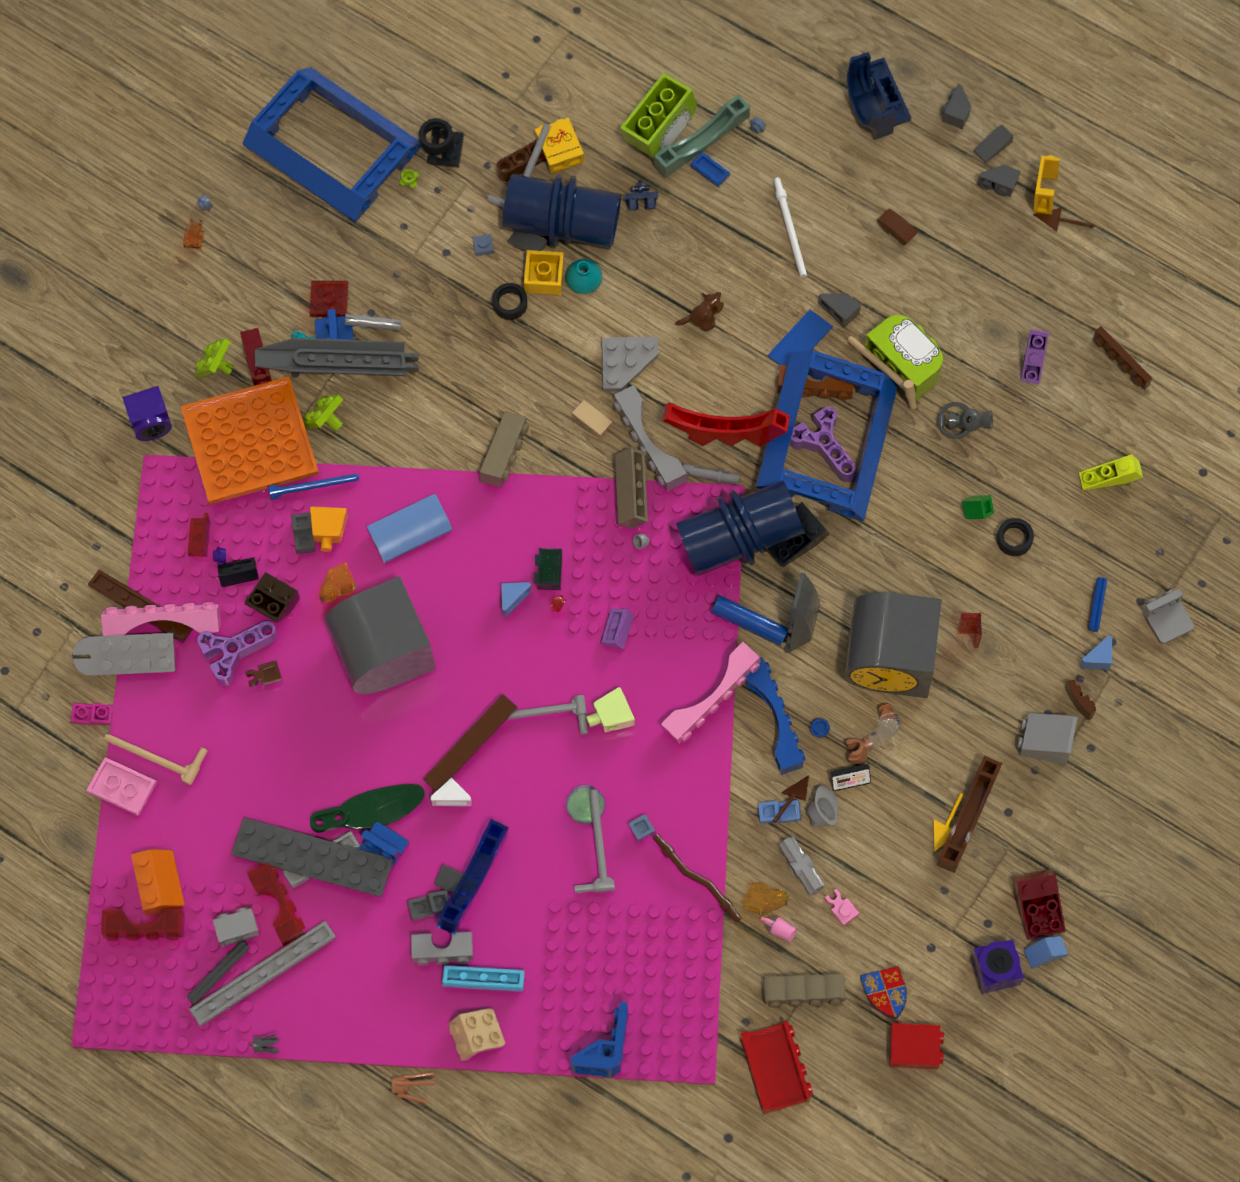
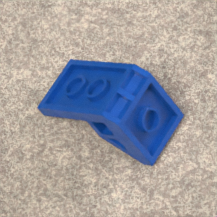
M620 1002L619 1008L615 1007L614 1024H617V1028L613 1027L612 1041L597 1040L571 1057V1073L613 1078L621 1071L628 1018V1002Z

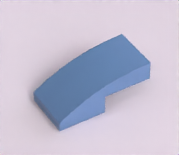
M793 800L776 823L802 821L800 801ZM770 801L758 803L760 823H773V819L786 802Z

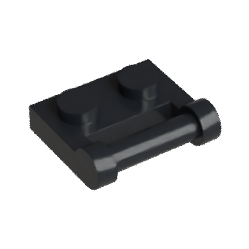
M433 129L431 131V144H439V138L445 141L447 138L446 131ZM453 131L454 142L450 150L443 153L442 158L430 154L427 157V163L436 166L459 168L464 132Z

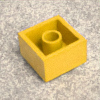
M527 250L524 277L525 292L529 294L562 296L564 252Z

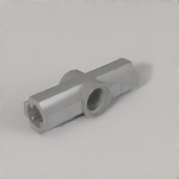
M794 836L780 843V850L788 860L792 873L796 878L800 879L808 894L814 895L823 889L824 884L814 870L815 867L812 860L806 853L804 854Z

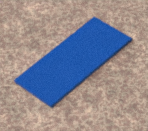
M810 309L768 354V357L779 365H788L791 352L811 351L833 326Z

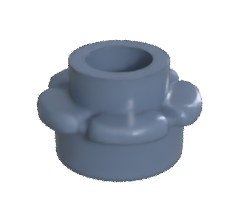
M755 117L749 121L751 124L750 129L758 134L765 131L766 124L760 118Z
M205 194L200 197L198 196V201L196 202L202 211L205 209L210 211L209 208L213 206Z

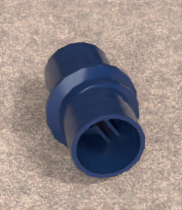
M512 174L505 198L502 227L503 229L549 237L551 247L555 248L561 240H565L566 243L570 244L578 242L612 248L618 224L621 194L577 186L576 176L573 175L565 184L560 174L556 175L554 181Z
M784 480L742 497L734 490L729 491V502L726 503L721 497L716 498V507L676 523L697 576L743 558L750 565H754L755 553H765L766 549L805 534Z

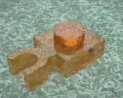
M190 219V229H185L184 248L202 249L204 239L202 220L199 221L198 225H194L193 219Z

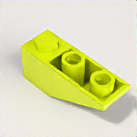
M1132 454L1079 472L1083 490L1121 485L1143 478L1140 462Z

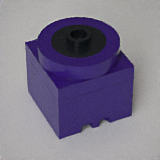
M159 386L122 397L136 439L151 441L161 438L171 431L172 424Z
M1013 939L1003 942L996 941L986 946L974 948L971 958L976 970V976L978 977L981 994L1021 985L1024 976L1020 966V957L1016 951Z

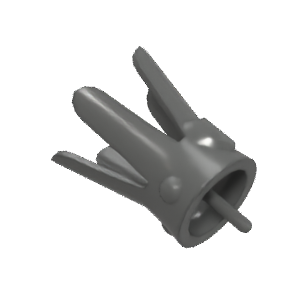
M277 1033L265 1037H254L253 1044H248V1046H253L254 1053L267 1052L277 1054L279 1052L278 1049L265 1046L274 1045L279 1041V1038H268Z

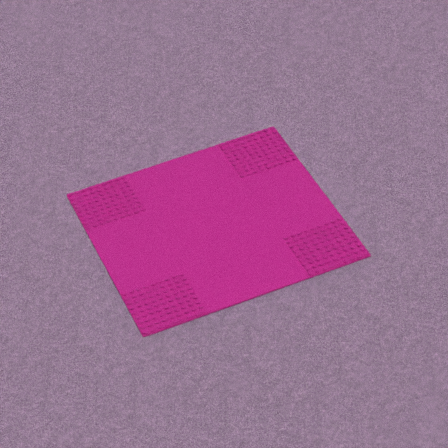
M145 455L142 465L128 587L161 607H164L166 604H175V606H183L186 603L202 605L206 602L219 604L221 628L219 632H211L214 636L232 638L264 621H270L275 625L277 639L268 646L240 659L233 673L234 680L228 686L220 685L210 668L211 664L222 659L224 655L218 654L206 660L197 641L200 633L195 629L192 630L184 643L174 639L175 672L117 674L110 735L184 768L193 763L201 747L207 749L208 752L199 767L200 770L192 785L189 786L182 782L181 774L108 742V759L156 780L157 784L139 817L101 800L72 1046L82 1049L606 1078L571 1073V1057L597 1040L612 1041L613 1027L617 1028V1024H614L615 1007L619 1008L620 1002H628V1018L621 1071L613 1078L607 1079L714 1084L716 1080L724 911L721 909L720 903L705 886L684 876L669 857L666 858L663 855L662 849L653 838L659 834L668 845L670 844L675 849V854L688 869L712 881L725 897L735 688L732 690L733 694L726 701L723 699L719 704L718 710L714 714H709L705 718V723L700 728L696 727L686 742L682 741L678 744L662 728L661 723L674 710L695 706L714 693L726 674L729 655L737 648L738 626L712 614L711 611L719 595L739 604L741 559L697 576L676 523L716 507V498L721 497L726 503L729 502V491L734 490L740 497L744 496L745 487L743 485L686 482L670 491H666L665 487H661L658 481L646 480L648 522L631 529L618 524L616 479L510 473L509 480L505 481L501 488L481 482L480 472L316 463L319 475L279 486L285 487L351 474H358L359 480L283 494L277 500H271L268 488L209 505L195 457ZM436 494L453 531L384 563L367 531V526ZM310 507L347 508L348 520L342 542L332 543L331 552L321 551V543L314 542L316 552L296 554L291 515L309 513ZM207 528H208V531H209V533H208V536H209L208 542H207V539H206V536H207V533H206ZM646 534L647 538L650 539L649 545L644 549H636L633 544L634 535ZM217 547L225 548L226 563L255 557L259 579L222 587L219 580L217 562L213 561V550H216ZM265 572L296 589L300 596V600L292 612L278 623L244 604ZM400 576L430 642L436 669L381 692L358 694L352 688L326 628L324 618L333 607L345 599ZM529 582L532 585V592L505 618L502 611L501 583ZM611 609H627L634 615L624 649L601 644ZM146 622L129 630L125 635L164 632ZM266 630L263 634L270 635L272 630ZM248 639L246 643L252 644L255 639ZM206 641V645H208L209 648H211L210 643ZM232 647L229 649L228 652L233 653L237 651L238 648ZM277 661L282 681L265 686L260 681L256 686L249 687L248 682L253 681L255 677H247V671L253 670L258 672L259 665ZM220 669L221 672H222L223 677L227 676V675L223 672V670ZM621 687L635 718L634 726L604 732L601 724L589 727L587 722L588 734L581 735L578 717L573 711L506 720L452 778L471 797L472 806H432L431 796L436 791L423 779L502 694L517 706L515 711L572 703L571 701L575 696L584 695L587 717L595 713L593 705L595 701ZM415 784L421 786L425 791L422 802L415 810L402 819L385 825V827L407 839L409 844L391 870L382 898L312 878L292 889L282 872L283 870L231 855L243 818L330 842L351 831L359 845H361L363 842L361 835L365 830L370 832L371 829H349L342 827L317 833L310 827V817L315 812L340 807L350 798L378 788ZM580 789L597 790V793L603 800V811L600 818L607 877L614 880L615 891L598 893L594 891L575 894L574 886L593 884L599 878L593 821L588 823L579 822L571 816L568 809L570 797ZM646 814L655 829V833L638 842L628 823ZM337 816L335 819L341 821L342 817ZM317 821L316 825L322 826L323 822ZM150 849L173 850L185 907L146 916L141 904L131 854ZM443 865L478 882L479 886L470 902L448 892L452 906L451 910L424 919L411 921L406 903L407 900L426 897L429 893L444 891V889L434 885ZM241 908H251L260 935L243 940L249 946V950L196 1004L320 923L326 921L336 936L335 940L200 1027L189 1010L196 1004H192L187 999V995L239 944L237 942L221 947L213 923L217 916L221 914H234ZM472 932L473 960H469V963L459 964L457 961H449V964L439 965L437 962H429L425 966L413 963L411 935L432 934L433 945L438 949H445L451 944L452 933ZM444 966L524 970L523 992L443 987ZM489 1008L493 1009L505 1045L500 1048L477 1052L470 1059L461 1061L460 1055L456 1050L454 1038L449 1030V1023L460 1014ZM277 1033L268 1038H279V1041L274 1045L265 1046L278 1049L279 1052L277 1054L267 1052L254 1053L253 1046H248V1044H253L254 1037H265Z

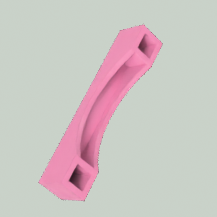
M206 602L202 605L186 603L183 606L166 604L164 607L147 605L144 608L127 606L125 609L108 607L101 614L103 636L125 635L129 630L140 624L156 620H171L183 623L199 633L205 631L219 632L221 628L219 604H214L213 602Z
M742 642L729 655L726 674L714 693L695 706L674 710L661 723L662 728L678 744L682 741L686 742L691 737V732L696 727L700 728L705 723V718L718 710L722 700L726 701L733 694L732 690L736 686L740 687L747 680L746 676L750 672L754 673L760 667V657Z

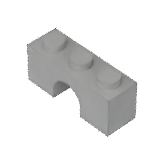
M472 932L452 933L451 944L445 949H438L433 945L432 934L411 935L413 963H417L419 966L428 965L429 962L445 965L449 964V961L466 964L469 963V960H473Z

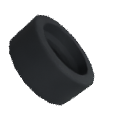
M433 118L424 122L419 130L421 147L426 152L434 155L443 154L450 150L454 142L452 126L440 118ZM433 129H442L446 131L447 138L442 143L431 144L427 142L426 134Z
M505 283L500 285L493 293V309L499 317L506 320H515L526 312L528 307L527 294L520 285ZM507 293H514L520 297L521 303L517 308L507 310L500 306V297Z
M1019 518L1006 520L1000 525L997 533V544L1000 550L1009 556L1026 554L1034 540V531L1031 525ZM1010 528L1021 529L1026 534L1025 544L1020 547L1009 545L1004 540L1005 532Z

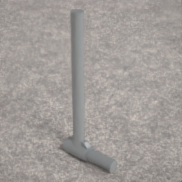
M544 124L523 176H531L551 128L550 125ZM492 195L488 196L487 202L504 209L505 200Z
M584 695L575 696L571 701L572 703L517 710L507 719L573 711L578 717L580 734H588Z
M597 790L589 792L599 878L593 884L574 886L575 894L594 891L595 893L615 891L614 880L607 877Z

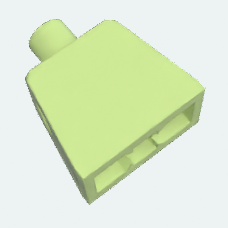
M621 687L593 703L595 713L586 717L589 727L601 724L604 732L635 725V718Z

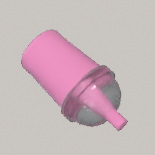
M770 915L767 918L762 916L760 919L764 921V928L769 934L776 935L788 942L793 940L797 932L796 927L787 923L778 915Z

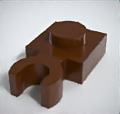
M277 661L259 665L258 672L253 670L246 672L247 677H255L253 681L248 682L249 687L256 686L260 681H262L263 686L282 681Z

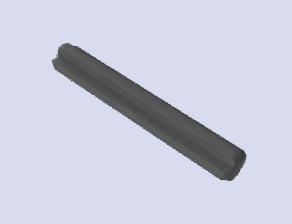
M240 941L187 995V999L192 1004H196L249 950V946L245 942Z

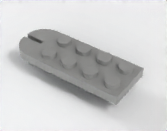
M174 633L89 636L78 641L73 650V655L90 654L91 658L76 657L73 659L77 670L85 675L176 671Z

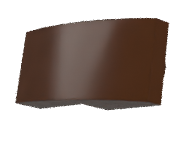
M887 209L876 220L888 234L892 232L903 245H906L918 233L909 222L891 209Z
M1075 679L1067 681L1065 689L1072 703L1088 720L1092 719L1094 712H1096L1093 700L1090 701L1089 695L1081 697L1082 690L1080 685L1076 684Z

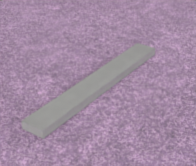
M326 921L320 923L189 1010L200 1027H202L335 940L336 936Z

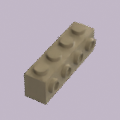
M508 411L504 412L480 470L481 482L502 488L504 482L509 480L510 467L515 465L516 452L521 450L523 435L526 436L529 430L526 416Z
M630 447L615 454L618 524L633 529L648 522L645 452Z

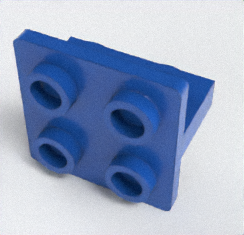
M329 309L328 317L315 319L316 339L354 340L353 326H344L345 316L337 317L335 309Z
M376 822L370 832L365 830L361 835L363 842L359 850L381 855L389 860L392 858L394 860L393 869L408 846L409 841L381 823Z

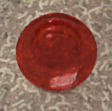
M562 594L559 597L555 596L550 603V606H552L551 611L554 612L555 610L559 613L565 604L566 599L563 598Z

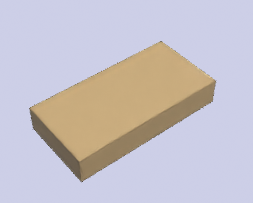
M585 400L572 412L573 417L600 438L613 425L610 419Z

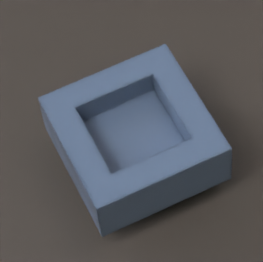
M491 234L473 237L476 256L494 254Z
M646 814L628 823L638 842L655 833V829Z

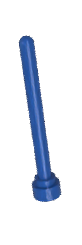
M351 474L285 487L276 486V484L268 486L271 500H277L283 494L355 482L359 480V475Z

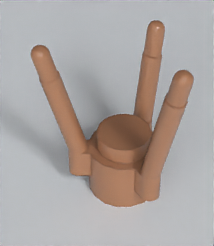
M425 1072L393 1077L392 1093H397L398 1098H406L428 1104V1100L406 1094L405 1092H409L410 1086L435 1085V1081H410V1079L434 1076L436 1073Z

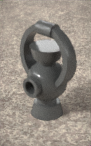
M961 402L947 404L937 415V426H939L944 435L953 439L962 438L970 432L978 430L981 425L984 428H993L992 410L981 415L976 409L969 408ZM953 406H961L965 409L961 415H958L956 412H949L950 430L957 428L959 425L965 430L958 435L948 433L943 427L945 426L944 413Z

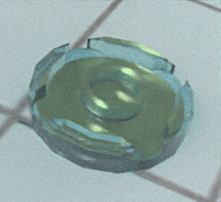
M581 785L574 788L566 800V809L569 816L580 824L593 823L589 791L597 790L600 818L605 811L603 794L591 785Z

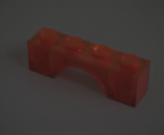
M266 863L248 872V878L257 896H271L280 904V913L277 920L273 923V927L283 947L304 935L303 929L306 927L301 917L296 918L294 912L297 910L292 900L288 902L285 895L288 892L284 884L279 885L277 878L280 876L276 868H271L269 863Z
M162 909L160 915L153 922L146 925H137L131 923L126 918L123 910H102L101 934L108 941H118L119 938H126L129 941H137L139 938H146L150 941H156L159 938L178 940L179 937H184L185 913L182 909Z

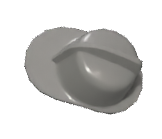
M819 786L817 788L815 800L808 808L813 827H823L828 824L834 826L837 824L838 801L833 791L827 786Z

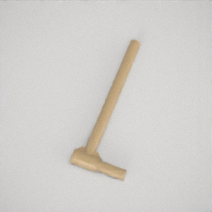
M853 336L848 337V343L904 389L910 409H915L917 404L914 382L912 380L905 381Z
M108 733L104 738L106 742L181 774L182 782L189 786L192 785L200 770L199 767L208 752L207 749L201 747L193 763L184 768Z

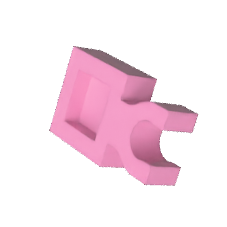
M836 888L833 893L837 898L832 900L827 895L824 900L834 906L831 912L844 927L859 916V912L848 898L845 900L841 899L840 892Z

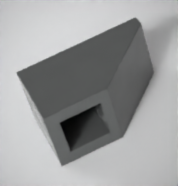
M958 84L955 90H951L948 98L950 102L944 105L941 114L944 115L943 122L963 130L970 115L971 104L962 85Z
M1001 165L981 172L978 176L977 185L985 190L995 191L1001 196L1011 197L1018 183L1021 171Z

